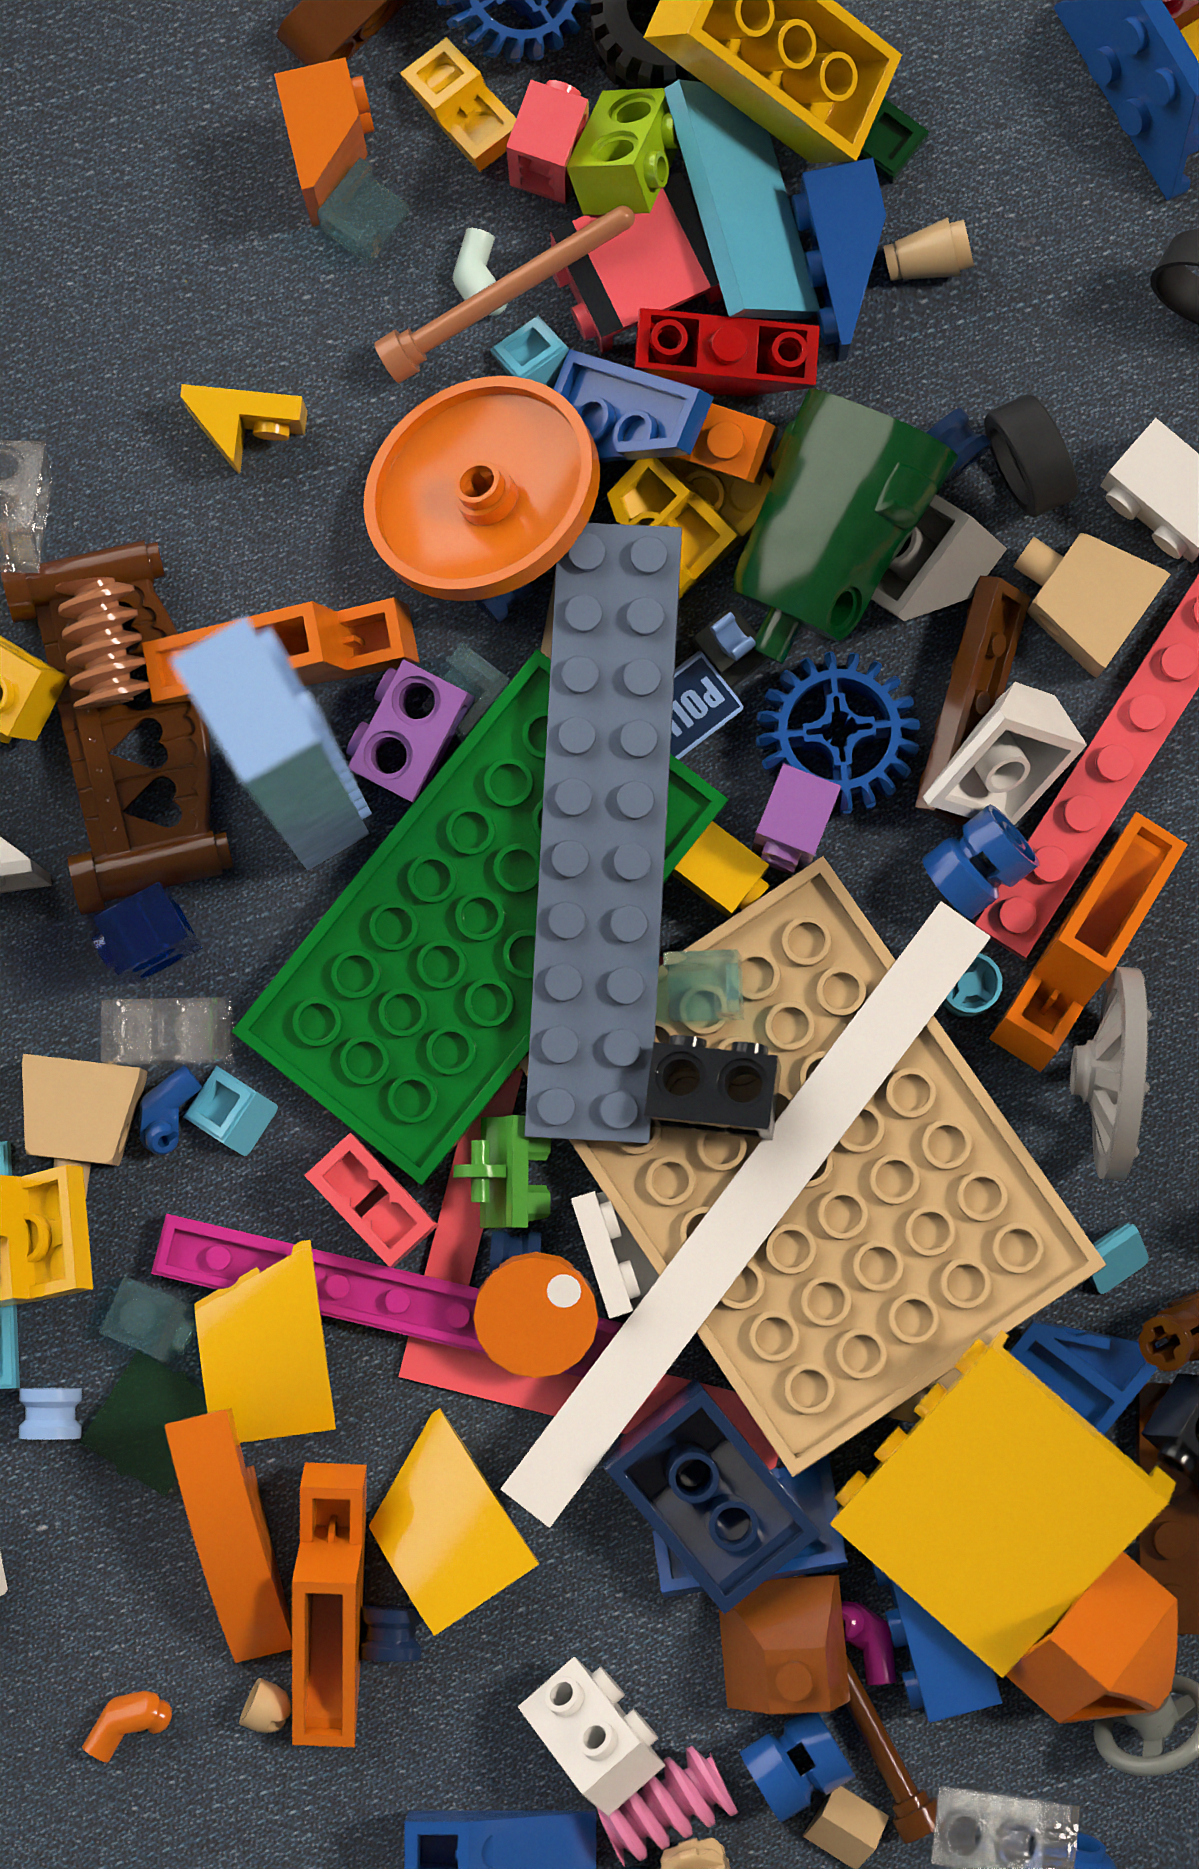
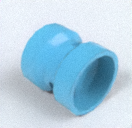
M979 953L941 1005L947 1012L958 1017L971 1018L982 1014L997 1001L1002 991V975L999 967L990 957Z

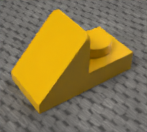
M185 384L181 386L180 396L187 411L237 474H240L245 429H252L255 437L271 441H286L289 439V433L305 435L307 409L302 396Z

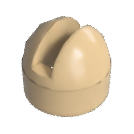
M258 1678L246 1700L239 1725L261 1733L279 1731L291 1714V1701L287 1693L276 1684Z

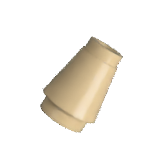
M947 217L896 240L895 243L883 246L891 281L902 278L906 280L960 277V270L974 267L964 220L949 223Z

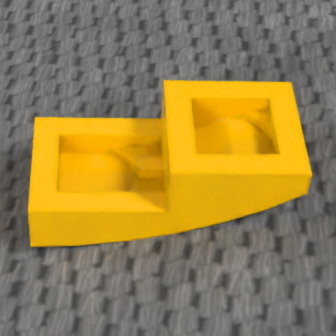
M447 37L400 73L404 82L427 112L479 172L507 151L506 146L517 118L486 87L481 73Z

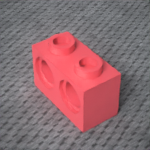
M530 80L506 146L510 186L566 204L573 186L566 166L589 120V101L587 98L581 97V92L578 89L557 80H549L546 84Z
M349 1133L304 1175L389 1267L394 1268L439 1226L352 1133Z

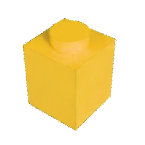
M713 821L677 864L672 874L729 919L738 908L744 910L760 899L770 887L762 879L769 868V864Z

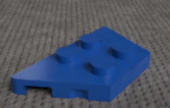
M1064 0L1057 3L1053 7L1087 64L1091 77L1098 83L1116 113L1121 128L1129 135L1166 200L1169 201L1185 194L1191 184V180L1183 174L1187 156L1199 151V62L1163 1Z
M1035 1319L1031 1320L1008 1349V1352L1103 1436L1158 1369L1156 1366L1146 1362L1140 1352L1138 1341Z

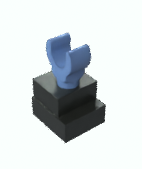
M734 605L696 634L693 640L690 641V647L695 653L701 651L731 689L769 660L752 650L756 646L754 639L757 634Z

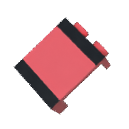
M682 171L668 177L667 184L660 189L650 213L634 214L635 220L629 229L552 275L559 288L569 285L578 305L571 307V313L578 330L585 341L594 337L602 354L613 349L614 335L637 325L639 308L670 310L702 294H705L709 304L723 298L697 204ZM584 215L551 230V247L603 215Z

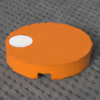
M532 1252L512 1256L492 1271L489 1277L487 1276L479 1288L473 1319L478 1341L493 1362L512 1374L541 1378L560 1374L582 1359L594 1342L599 1311L593 1287L587 1278H584L581 1272L574 1268L573 1264L560 1256Z

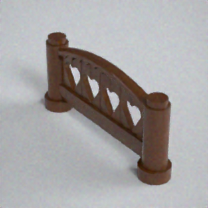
M144 540L29 566H26L24 559L0 564L3 587L13 622L19 623L38 619L48 665L69 677L57 700V705L91 851L67 856L71 881L81 915L106 910L105 902L223 875L222 870L233 868L234 865L226 832L214 834L210 827L212 803L210 740L207 722L195 701L153 703L146 710H136L122 704L91 709L73 708L76 701L86 697L89 693L73 690L70 687V679L85 671V669L67 664L66 655L82 645L67 642L62 638V631L78 622V620L64 618L59 615L58 607L60 604L74 596L58 593L55 590V586L67 581L95 577L115 578V582L134 585L135 591L118 601L119 604H126L133 609H138V616L135 617L131 628L142 634V640L136 650L127 652V654L144 657L142 643L179 634L161 599L156 594L153 585L155 584L154 579L165 577L157 541L145 544ZM145 720H154L161 725L162 736L158 743L168 751L167 762L157 769H151L111 754ZM167 778L176 785V794L172 802L177 804L182 811L181 820L177 825L163 827L124 812L155 780Z

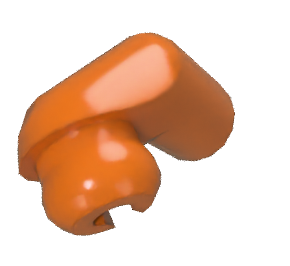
M146 1690L117 1696L111 1699L105 1706L84 1742L82 1749L94 1758L108 1763L125 1734L140 1732L146 1729L150 1733L157 1734L165 1730L172 1718L171 1706L168 1702L161 1700L158 1694Z

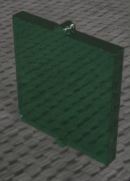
M138 1350L80 1443L116 1465L118 1475L130 1474L166 1497L177 1481V1475L164 1424L207 1414L205 1391L189 1382L188 1374L185 1371L175 1373Z

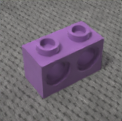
M403 659L398 670L390 667L382 677L374 695V700L380 702V705L370 724L362 721L351 737L346 750V754L353 757L348 765L349 770L414 803L435 777L475 697ZM417 687H429L435 696V705L432 712L422 719H412L406 710L407 696ZM400 740L407 751L406 763L399 771L386 774L378 763L379 751L387 742Z
M783 763L756 831L751 849L762 852L761 859L767 862L769 867L785 873L794 874L796 866L802 869L809 866L841 786Z

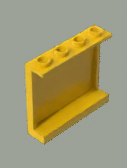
M1001 1329L988 1345L980 1338H977L954 1365L961 1372V1375L948 1389L938 1382L924 1396L913 1410L921 1419L908 1433H905L898 1426L873 1454L881 1463L868 1477L858 1470L834 1497L842 1506L830 1525L1003 1678L1169 1503L1176 1482L1158 1466L1149 1474L1145 1473L1002 1346L1008 1335Z

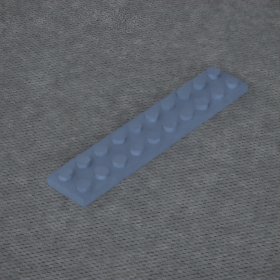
M587 523L571 549L556 563L525 1137L650 1143V1123L646 1121L644 1111L653 1042H655L682 527Z

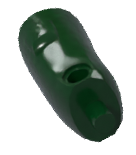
M809 388L795 421L788 423L776 451L772 453V471L774 476L734 573L733 592L746 601L768 611L754 639L756 646L752 650L783 665L801 627L837 642L850 634L860 621L882 576L904 546L958 461V455L941 441L903 421L829 392Z

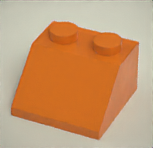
M346 57L274 74L300 186L312 227L322 225L327 220L368 155L364 134L375 132L363 77L350 78Z

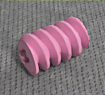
M693 1746L687 1747L686 1769L682 1770L670 1757L663 1759L665 1779L660 1781L654 1775L642 1786L641 1791H636L610 1816H607L597 1807L607 1835L624 1867V1848H627L639 1861L647 1857V1837H650L662 1850L670 1846L669 1826L671 1825L685 1839L692 1836L691 1815L693 1814L708 1828L715 1824L714 1804L716 1803L730 1816L737 1814L738 1811L711 1753L710 1757L705 1759Z

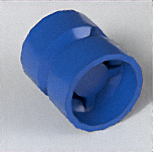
M991 804L962 826L963 838L957 839L950 836L922 858L923 865L936 887L962 915L969 919H973L999 898L998 886L1002 884L1013 887L1040 865L1036 854L1024 836L998 808ZM982 851L993 863L989 867L978 855Z
M818 1712L800 1713L784 1723V1735L778 1738L767 1733L739 1750L746 1767L780 1823L810 1806L812 1792L817 1790L828 1795L856 1778L852 1768ZM804 1746L816 1767L801 1776L789 1754Z

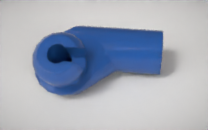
M185 1064L144 1095L140 1103V1141L146 1149L157 1155L168 1154L177 1147L179 1142V1107L203 1089L200 1082Z

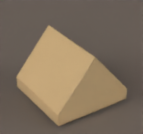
M841 1786L826 1796L803 1837L851 1868L858 1869L876 1850L889 1815Z

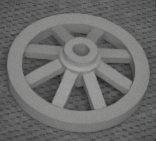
M1117 966L1114 968L1107 981L1098 1030L1093 1040H1088L1086 1045H1075L1072 1054L1070 1071L1071 1095H1079L1082 1097L1083 1102L1089 1103L1092 1113L1094 1163L1100 1179L1124 1181L1130 1173L1134 1158L1139 1155L1137 1143L1144 1094L1150 1088L1145 1079L1148 1021L1152 1017L1151 1012L1147 1009L1145 978L1139 968Z

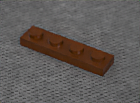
M981 575L979 577L974 597L968 605L967 623L960 648L951 666V680L942 712L935 723V737L927 766L919 781V794L915 807L946 824L963 826L969 821V818L928 806L923 796L975 726L995 705L997 699L1004 694L1031 598L1000 577Z
M1146 1382L1136 1395V1465L1147 1474L1158 1466L1176 1482L1169 1503L1136 1537V1563L1177 1599L1178 1634L1199 1635V1487L1187 1476L1178 1474L1166 1467L1157 1457L1159 1450L1141 1435L1172 1384Z

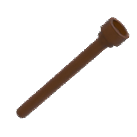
M847 1657L850 1701L845 1703V1706L896 1801L891 1806L896 1815L892 1822L903 1843H911L937 1830L948 1819L936 1797L929 1798L925 1789H917Z

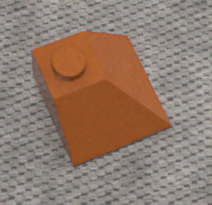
M839 1574L787 1577L764 1581L725 1615L719 1609L727 1708L765 1714L829 1712L850 1701Z

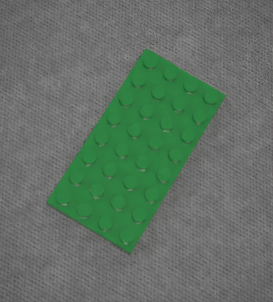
M536 649L231 1031L421 1185H425L519 1067L521 1061L529 1054L551 659L538 649ZM670 754L664 883L710 823L716 820L729 803V799L672 754Z

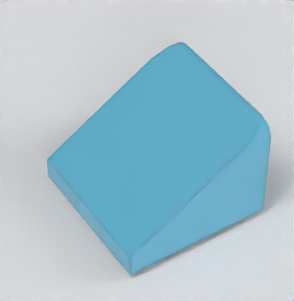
M536 316L492 347L490 351L508 376L530 379L553 389L569 349L539 316Z
M216 1066L204 1084L203 1089L200 1090L183 1117L224 1145L243 1156H247L276 1114L278 1106Z
M1120 1224L1093 1243V1246L1107 1265L1088 1278V1280L1098 1293L1104 1294L1148 1263L1149 1256L1140 1233L1134 1224Z

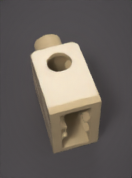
M1084 533L1079 534L1064 557L1036 537H1033L1013 566L1042 586V589L1027 610L1029 615L1095 678H1098L1171 575L1158 566Z
M23 1054L22 1078L26 1154L54 1158L53 1168L63 1165L83 1167L85 1196L87 1198L91 1163L119 1166L145 1087L148 1071L138 1067Z

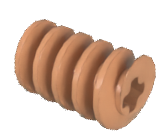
M110 577L78 579L56 585L55 590L58 593L74 596L60 604L58 607L59 615L64 618L78 620V622L62 631V638L67 642L82 645L66 655L67 664L85 669V671L70 679V687L73 690L89 693L86 697L76 701L73 708L91 709L118 705L134 700V696L149 689V682L130 678V672L146 664L145 658L129 655L126 652L127 647L142 640V634L123 630L122 627L123 623L138 616V609L119 606L118 601L134 592V585L115 582V578Z

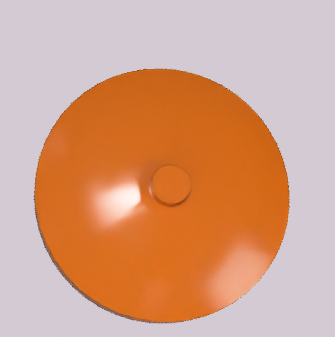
M489 376L458 383L436 393L416 406L394 427L378 450L371 465L364 492V518L369 537L381 558L394 574L408 586L421 593L454 601H475L506 594L530 583L548 571L571 549L578 536L584 530L598 496L600 464L597 448L589 429L576 409L565 397L542 383L514 376Z

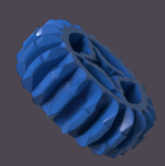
M437 0L440 7L455 4L458 13L452 15L447 20V26L450 29L458 28L465 23L470 27L464 35V45L467 47L475 46L485 37L483 56L488 59L496 58L503 47L504 56L508 63L519 62L523 49L531 61L543 58L544 44L552 51L560 50L564 47L561 31L572 35L578 33L581 29L578 20L572 15L571 11L583 14L589 12L591 8V3L588 0H553L549 11L545 8L548 0ZM501 3L510 5L519 17L525 15L532 28L519 30L506 27L491 18L486 11Z
M826 652L823 657V671L818 672L814 662L809 657H806L800 662V671L804 680L800 681L788 670L780 674L779 680L788 694L776 689L767 690L765 700L770 706L777 709L778 712L760 711L758 712L756 722L762 727L773 729L774 732L763 733L757 736L755 743L758 749L776 750V753L767 756L762 761L761 767L764 772L774 771L782 767L784 763L815 775L798 761L791 748L801 747L802 751H816L822 754L828 761L830 774H833V780H825L841 786L837 796L839 811L842 816H849L853 806L851 796L857 795L863 808L868 811L876 805L875 796L871 790L872 787H875L887 798H890L895 793V785L887 776V773L901 779L908 777L911 768L897 758V756L915 757L917 755L919 745L913 741L903 739L902 736L918 732L920 722L914 718L900 719L899 715L907 712L914 705L913 698L911 696H903L897 700H892L890 696L898 689L901 680L897 676H893L882 686L875 680L882 668L881 663L873 661L865 675L856 671L859 663L858 654L850 653L845 669H837L834 652ZM842 689L856 692L868 699L876 707L883 720H875L874 716L862 717L854 714L847 706L845 693H842ZM823 690V716L817 721L803 724L802 728L787 730L788 719L794 708L807 696ZM834 708L836 720L845 724L843 730L849 727L852 731V734L847 737L844 744L841 761L839 748L830 744L832 738L826 741L822 735L829 729ZM887 738L884 757L877 766L868 773L852 779V751L859 746L872 744L873 740Z

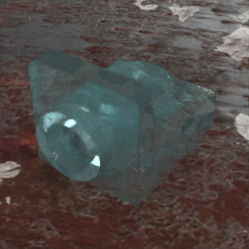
M124 1276L99 1333L147 1353L157 1361L162 1363L170 1362L174 1352L182 1356L184 1355L194 1335L196 1321L189 1318L194 1304L129 1276Z

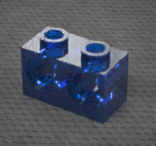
M160 882L93 917L101 933L93 936L92 941L109 970L114 969L118 976L124 973L138 983L203 949L175 895Z

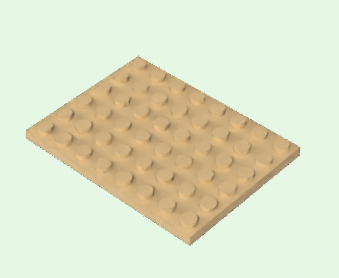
M822 856L659 966L655 1042L669 1044L670 1036L688 1035L707 1040L706 1048L731 1050L733 1042H752L768 1046V1054L778 1055L781 1064L776 1122L896 960L824 856ZM933 1015L696 1332L792 1477H795L955 1369V1363L977 1338H980L988 1345L1001 1329L1007 1334L1106 1267L1107 1264ZM529 1055L519 1064L527 1077ZM690 1068L678 1069L670 1075L667 1081V1090L678 1096L690 1094L697 1088L700 1074ZM741 1075L730 1084L728 1095L737 1102L745 1103L752 1101L760 1094L762 1082L755 1076ZM650 1127V1143L569 1139V1141L660 1276L762 1139Z

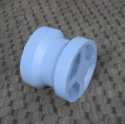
M20 1388L19 1401L25 1406V1420L19 1425V1439L62 1440L81 1438V1425L75 1420L76 1406L82 1401V1388Z

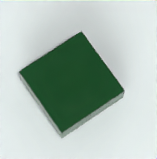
M883 98L858 159L873 158L876 172L890 183H893L928 139L930 131Z

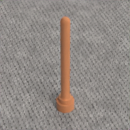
M618 206L415 332H412L410 329H406L402 333L393 330L375 341V349L385 368L399 384L420 372L419 364L427 360V352L629 229L635 220L634 212L627 206Z

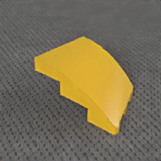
M673 457L639 459L611 488L607 496L615 520L619 524L682 527L680 599L752 532L773 478L765 471L761 485L758 486Z
M63 1165L22 1177L0 1175V1307L92 1290L93 1279L83 1167Z
M305 1240L293 1246L291 1255L261 1272L256 1267L240 1276L231 1287L218 1289L194 1303L207 1412L211 1413L232 1407L240 1443L336 1430L311 1240Z
M441 1408L431 1414L369 1524V1528L387 1561L434 1636L539 1565V1561L505 1511V1507L471 1458V1453Z

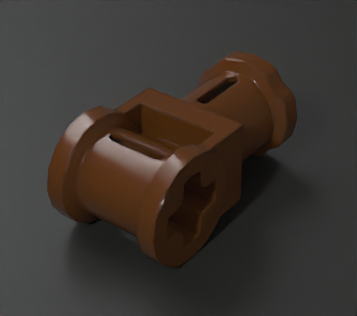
M1199 1290L1168 1302V1307L1157 1312V1316L1148 1320L1143 1325L1142 1333L1138 1339L1140 1352L1146 1362L1156 1366L1161 1371H1175L1187 1364L1188 1361L1199 1360ZM1166 1337L1167 1343L1157 1348L1155 1343Z

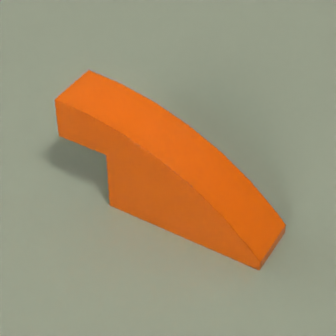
M394 597L340 611H335L310 601L247 617L256 634L270 628L302 686L388 670L390 667L398 668L403 659L412 664L419 663L409 604ZM240 619L142 643L152 702L160 704L194 701L170 660Z
M1136 811L1050 940L989 1039L1041 1072L1060 1049L1085 1005L1113 972L1188 844Z
M232 1407L164 1424L196 1549L234 1662L239 1663L292 1649V1625L254 1465L245 1467Z
M305 1462L300 1484V1544L292 1579V1745L355 1747L361 1661L359 1654L362 1642L361 1607L363 1606L367 1465L310 1462Z

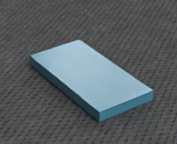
M678 80L664 88L729 317L807 319L817 314L820 307L815 290L810 286L805 255L769 132L703 82Z

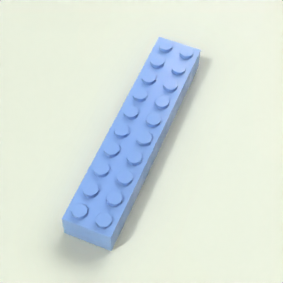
M245 616L170 660L242 783L307 871L370 834L363 819L371 815L372 812L363 798L326 722L307 690L303 689L288 658L270 628L256 634Z

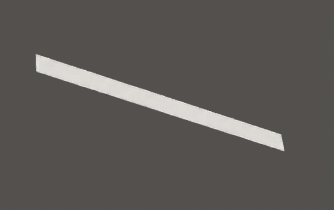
M942 901L938 904L777 1119L774 1125L773 1140L762 1139L502 1486L501 1490L549 1528L984 948L991 936Z

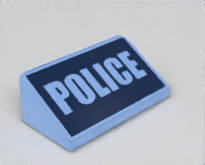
M701 651L695 653L675 669L670 754L678 760L744 708L735 693Z

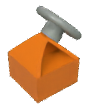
M1122 1552L1005 1676L1059 1724L1095 1719L1094 1740L1096 1747L1105 1761L1117 1770L1137 1776H1158L1179 1770L1199 1757V1683L1188 1677L1174 1674L1178 1634L1177 1599L1126 1553ZM1170 1692L1180 1694L1183 1697L1173 1702ZM1198 1713L1197 1726L1190 1738L1178 1748L1164 1754L1165 1739L1172 1734L1175 1725ZM1115 1721L1137 1729L1139 1736L1143 1739L1142 1757L1128 1754L1116 1745L1112 1735Z

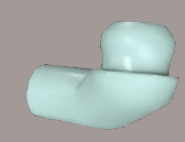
M477 228L466 229L453 273L454 285L464 301L496 282L486 267L495 237ZM507 304L489 315L497 316L501 314L507 307Z

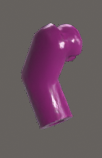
M850 1601L842 1603L845 1641L863 1652L866 1685H882L897 1682L894 1648L890 1626L887 1621L861 1603Z

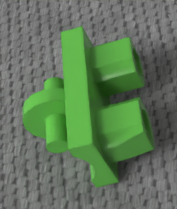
M526 1116L481 1117V1140L471 1141V1164L454 1165V1178H471V1202L480 1203V1228H528L529 1221L547 1218L550 1215V1192L547 1186L528 1185V1161H547L548 1155L551 1153V1138L525 1137Z

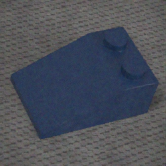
M696 1378L609 1448L601 1459L608 1474L724 1615L821 1535L818 1528Z

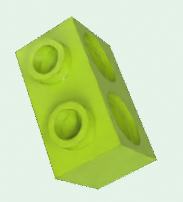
M664 88L606 90L601 92L566 166L583 215H605L622 205L631 208L634 214L651 212L660 189L667 184L669 169L677 151L681 149Z

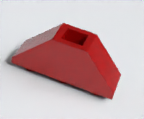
M639 308L634 369L695 387L709 394L748 397L814 388L817 376L820 326Z

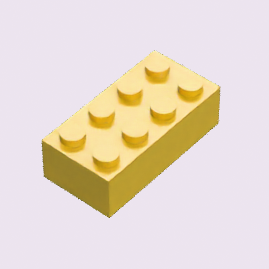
M660 0L643 37L810 163L857 161L902 57L901 53L834 0Z

